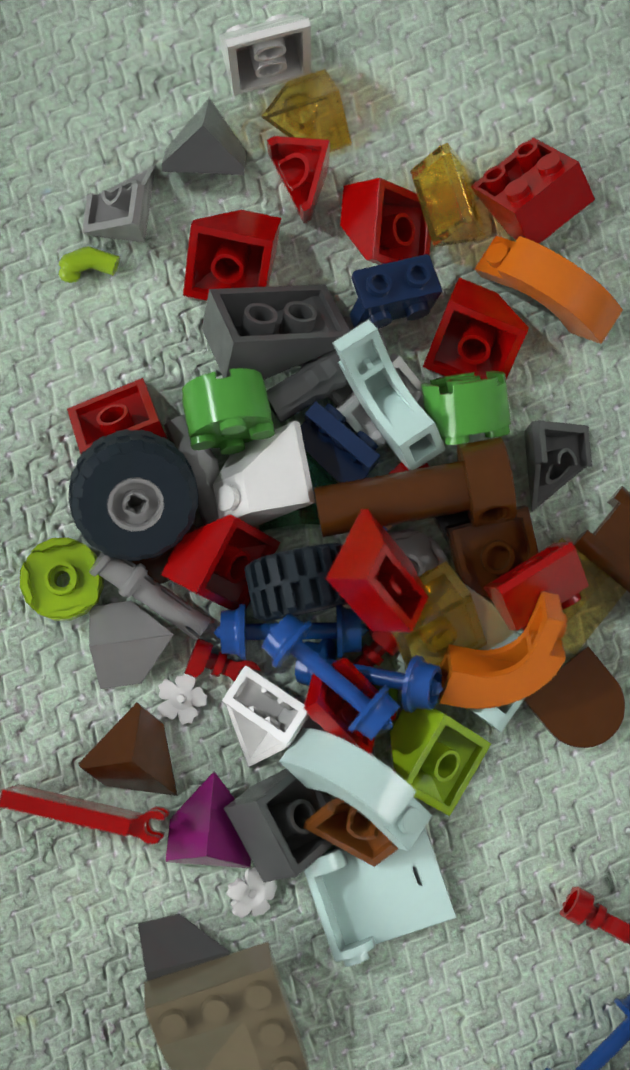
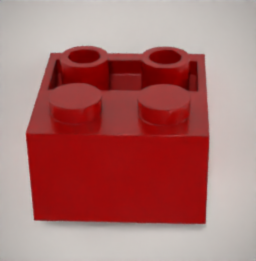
M534 137L520 144L514 153L497 166L487 170L483 177L471 186L475 195L512 238L517 240L521 236L538 244L595 200L579 161Z
M361 509L326 579L371 631L412 633L429 596L409 558L369 509Z

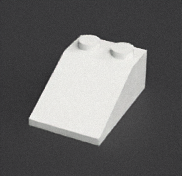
M278 14L268 18L265 23L250 27L246 24H240L229 28L226 33L219 34L221 51L233 95L311 76V24L308 17L300 14L292 16Z

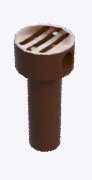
M502 437L458 444V462L314 487L322 537L350 533L361 509H369L382 527L467 512L468 519L473 528L516 520L517 506L513 475Z

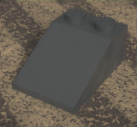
M326 284L209 289L202 325L203 333L223 378L231 377L229 369L247 368L259 371L263 376V380L335 350L333 342L350 332Z

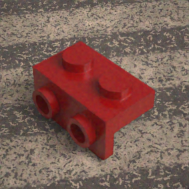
M342 658L330 664L370 699L378 693V690L347 658ZM313 673L304 705V710L308 713L309 717L327 733L335 735L372 755L375 737L370 740L359 731L351 733L348 730L360 712ZM397 711L390 718L391 720H394L396 718Z

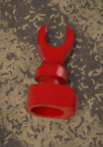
M367 627L369 629L368 633L374 641L370 646L365 644L361 649L363 654L350 662L374 667L375 664L380 666L384 661L382 656L386 652L394 656L404 643L392 632L371 631Z
M198 638L184 673L196 678L207 668L212 670L211 675L219 677L220 674L230 677L234 682L239 675V671L245 665L255 670L261 671V669L250 660L233 661L227 658L228 654H222L221 651L218 654L212 653L213 644Z
M579 886L572 887L571 893L566 897L567 899L563 903V908L559 914L576 925H581L586 920V925L593 930L600 928L614 938L630 945V924L607 913V908L600 903L593 905V894Z

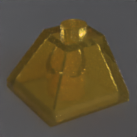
M446 561L420 575L419 578L429 598L412 633L392 632L406 669L410 660L415 655L423 656L426 663L440 666L449 644L477 650L486 646L487 642L472 595Z

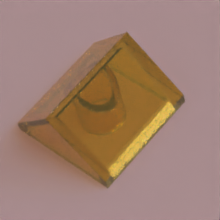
M448 143L440 145L410 170L433 246L439 247L474 242L488 238L464 162Z

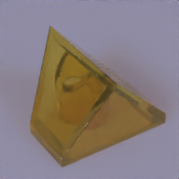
M326 69L287 81L261 116L288 137L330 140V152L352 145L340 92Z

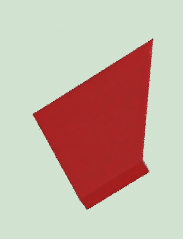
M273 136L267 139L268 155L303 223H306L312 219L329 169L330 140Z

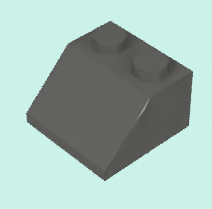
M284 769L251 786L224 808L263 882L297 877L333 845L304 828L307 819L328 802L332 801L329 793L306 788L288 769Z

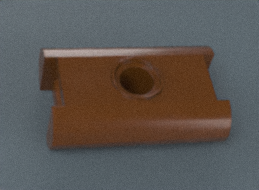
M621 486L607 501L613 509L593 534L588 530L583 532L573 545L581 554L630 593V491Z

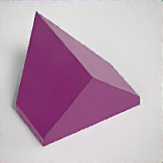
M215 771L170 818L166 862L251 869V858L224 809L235 798Z

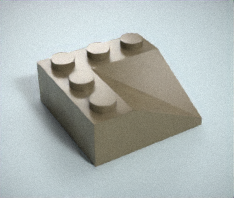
M269 942L144 982V1010L158 1048L170 1070H309L306 1049Z

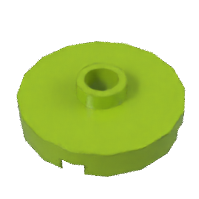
M69 537L51 538L38 544L31 551L26 562L24 561L20 570V589L26 603L39 615L54 621H71L87 614L98 603L104 589V578L99 574L94 577L89 573L98 556L86 544ZM63 573H68L70 576L69 584L65 587H59L57 585V578Z

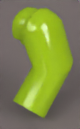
M90 246L82 247L61 257L58 263L59 267H61L58 275L61 280L68 283L77 282L81 277V272L90 268L114 276L119 266L120 256Z

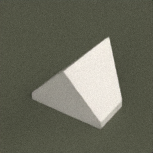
M246 665L222 699L226 704L248 768L288 748L309 717L308 713L304 710L305 704Z

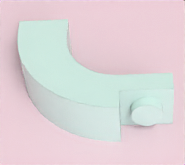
M369 319L333 342L340 358L338 363L353 392L379 433L408 470L419 468L446 450L435 422L416 402L402 382L390 360L378 329Z
M303 727L279 761L306 788L334 795L357 809L399 849L410 851L432 817L413 797L416 790L397 773L359 747L327 732Z

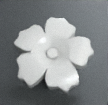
M190 675L177 676L175 679L176 684L168 679H164L158 685L160 690L159 697L166 700L157 708L161 717H168L173 720L178 714L182 725L193 723L194 718L199 714L195 707L206 706L208 695L203 692L201 687L194 688L196 678Z
M256 867L247 869L245 872V882L238 878L234 883L228 884L226 894L233 899L231 902L233 907L232 913L240 918L246 917L249 913L253 916L265 914L270 909V904L267 900L274 898L277 885L275 880L263 882Z

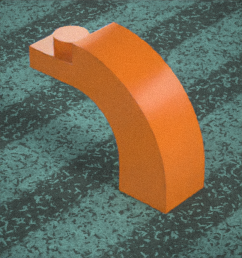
M495 236L475 267L476 272L481 278L518 290L544 305L562 322L570 333L602 344L623 311L614 297L583 269L549 248L521 236L517 238L516 242Z
M542 591L524 632L516 640L503 647L491 650H477L449 644L440 665L442 670L441 686L443 690L439 695V704L471 709L499 707L522 700L546 685L557 674L566 660L562 638L567 627V615L562 612L559 595Z

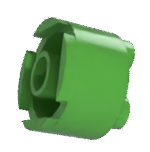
M247 368L229 369L231 377L217 379L216 372H211L196 377L183 386L182 403L190 444L193 450L220 448L221 454H236L245 450V443L253 440L267 439L275 434L263 376L259 371Z
M486 371L487 379L480 380V376H474L473 372L440 377L430 380V384H421L424 410L435 422L442 440L445 441V445H458L470 442V435L484 433L487 438L510 434L509 425L511 424L505 372Z

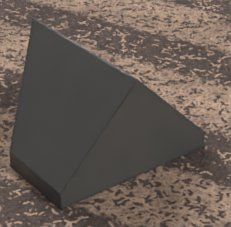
M210 98L166 148L162 161V172L244 175L247 152Z
M537 420L531 422L526 428L524 436L531 512L585 467L592 466L589 426Z
M180 913L138 923L145 974L148 981L227 956L231 953L181 916Z

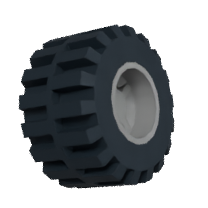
M326 543L283 551L258 558L245 566L244 570L254 618L263 621L284 618L287 614L298 616L348 604L326 579L343 544Z

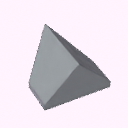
M156 165L106 191L103 190L98 195L94 193L87 194L82 233L88 236L145 243Z
M132 601L95 605L90 610L89 648L100 689L141 684L174 635Z

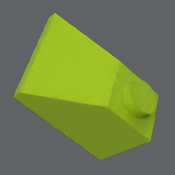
M417 708L412 713L406 712L403 709L393 729L390 731L393 765L396 773L416 790L414 797L450 817L492 743L435 708L432 710Z

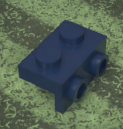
M426 254L355 270L351 279L358 299L349 315L354 328L369 319L377 329L389 325L396 319L407 317V320L412 321L428 315L442 293V288L430 256Z
M315 401L305 413V421L300 426L306 455L339 483L366 478L379 463L380 455L375 451L379 446L361 430L354 434L344 425L347 419L330 404L322 407Z

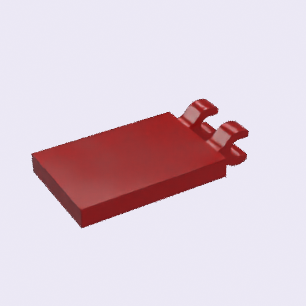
M20 784L2 789L0 797V807L123 836H134L148 844L159 843L165 835V832L156 831L151 827V818L165 820V817H168L170 813L165 807L155 806L146 813L140 814L141 812Z

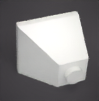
M293 421L275 429V434L270 438L245 443V450L229 456L213 483L219 519L231 514L256 527L315 503L300 422Z

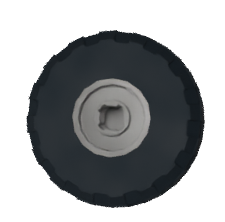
M126 429L116 431L105 437L102 436L94 441L86 451H83L71 473L69 505L77 530L79 529L84 540L92 547L114 559L139 561L163 555L164 552L172 547L174 548L183 540L182 538L191 529L195 521L199 495L192 467L174 443L165 437L153 434V432L141 429Z

